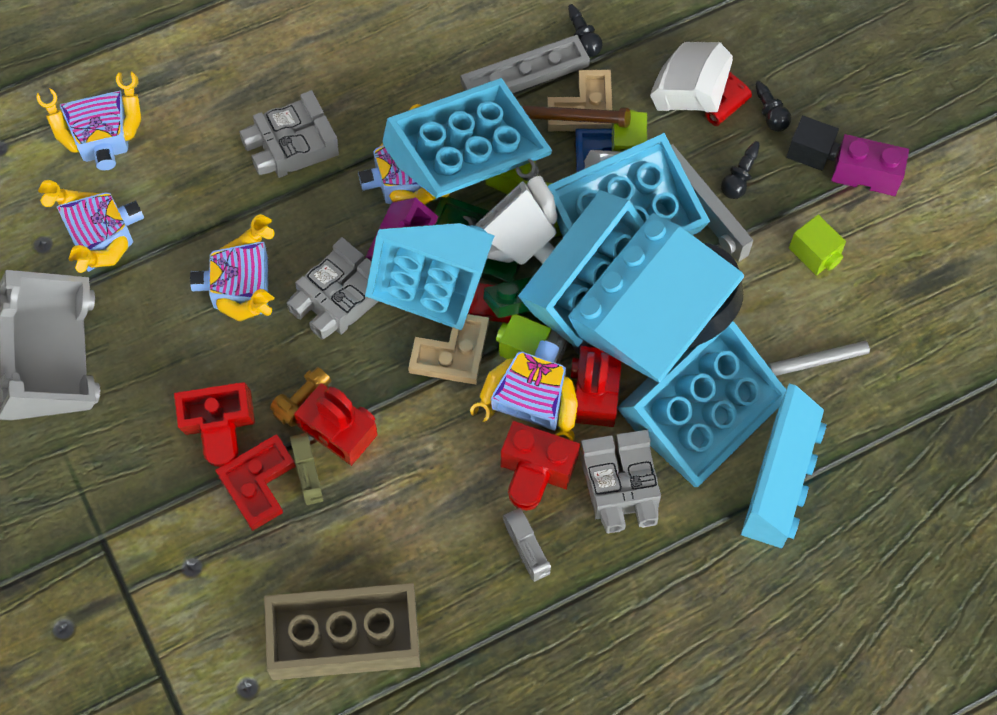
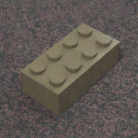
M414 583L264 596L267 671L272 680L421 667Z

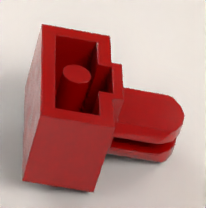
M581 346L580 357L572 359L570 378L577 379L575 393L578 407L575 423L614 427L617 413L621 361L596 347Z
M241 382L174 393L178 428L186 435L201 433L205 459L211 465L221 467L238 457L236 427L255 424L252 394L246 383Z
M322 383L318 385L294 413L297 426L305 433L307 432L308 435L351 466L378 435L376 419L367 409L361 406L357 409L342 391L335 387L328 388Z
M513 421L501 450L500 467L514 471L508 488L509 500L513 506L526 511L536 508L542 499L547 483L567 490L578 461L580 443Z

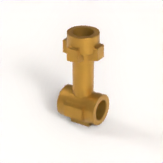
M316 367L313 371L309 370L304 375L307 382L290 398L285 394H280L272 401L270 409L273 411L274 417L283 425L287 423L291 427L296 426L294 413L320 383L328 387L332 382L330 377L321 368Z

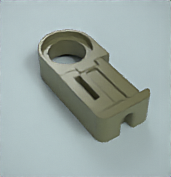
M306 432L290 436L306 506L323 502V495L308 434Z

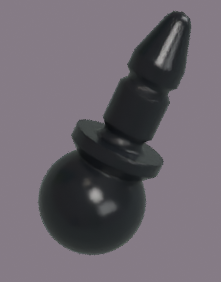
M570 4L568 11L569 18L573 21V26L576 30L574 36L578 35L588 56L594 57L602 50V39L597 33H594L595 29L592 25H587L581 11L573 4Z
M757 81L755 84L756 92L763 104L761 112L766 117L767 126L776 132L784 131L791 123V113L787 108L783 107L780 99H774L765 84Z
M758 141L753 142L746 149L745 155L738 164V168L732 166L730 169L731 174H728L722 180L721 190L726 197L738 199L745 194L747 190L746 181L752 178L747 172L750 171L759 152L760 143Z

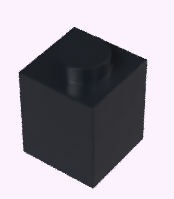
M802 115L786 158L823 171L827 159L834 161L841 143L835 141L839 128Z

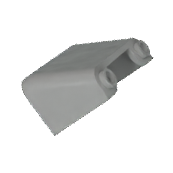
M5 270L0 281V420H19L90 410L95 403H98L100 385L95 383L93 376L87 375L84 318L88 310H93L95 304V292L90 290L89 277Z

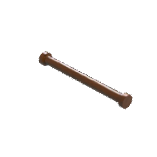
M521 105L530 119L619 124V127L628 128L631 120L630 109L621 107L618 111Z

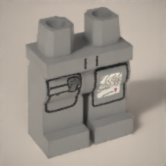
M312 90L301 94V100L282 108L271 109L264 114L261 112L253 115L254 125L239 131L241 141L247 151L260 146L264 148V151L251 155L258 175L275 171L278 178L288 175L287 172L297 171L339 155L337 136L327 117L324 116V112Z
M341 237L333 245V251L321 263L314 266L304 277L302 276L295 282L297 292L287 302L289 312L300 320L309 311L315 312L317 316L309 324L313 333L321 340L328 337L334 331L342 335L349 325L356 322L379 302L365 297L371 261L368 258L364 260V255Z
M648 429L617 434L615 445L612 435L581 440L580 458L594 507L595 519H601L606 533L624 530L626 526L624 514L636 513L639 527L644 528L657 525L661 493L653 465Z

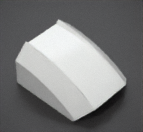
M684 42L663 65L650 94L657 111L699 110L718 112L733 61V56L721 42Z

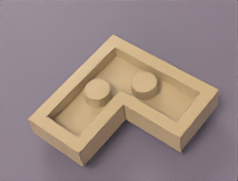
M579 70V97H548L547 107L612 110L611 70ZM548 120V131L612 129V124Z
M468 314L462 330L452 327L449 342L415 337L408 367L409 373L476 385L489 326V318Z

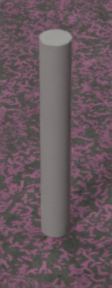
M861 341L769 363L768 367L775 376L866 355L870 353V348L867 341Z

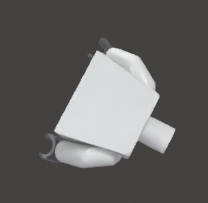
M528 159L532 165V170L529 174H523L518 166L516 167L517 174L523 180L529 181L527 185L522 181L479 222L473 217L463 216L469 222V226L481 227L487 233L495 235L487 257L488 259L506 263L516 261L522 265L534 255L543 264L555 249L549 243L557 233L553 226L557 220L554 196L543 178L537 176L539 172L538 166L531 159Z

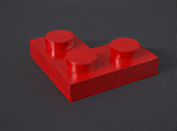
M276 434L215 471L250 529L254 531L283 513L281 506L267 486V483L296 467V464Z

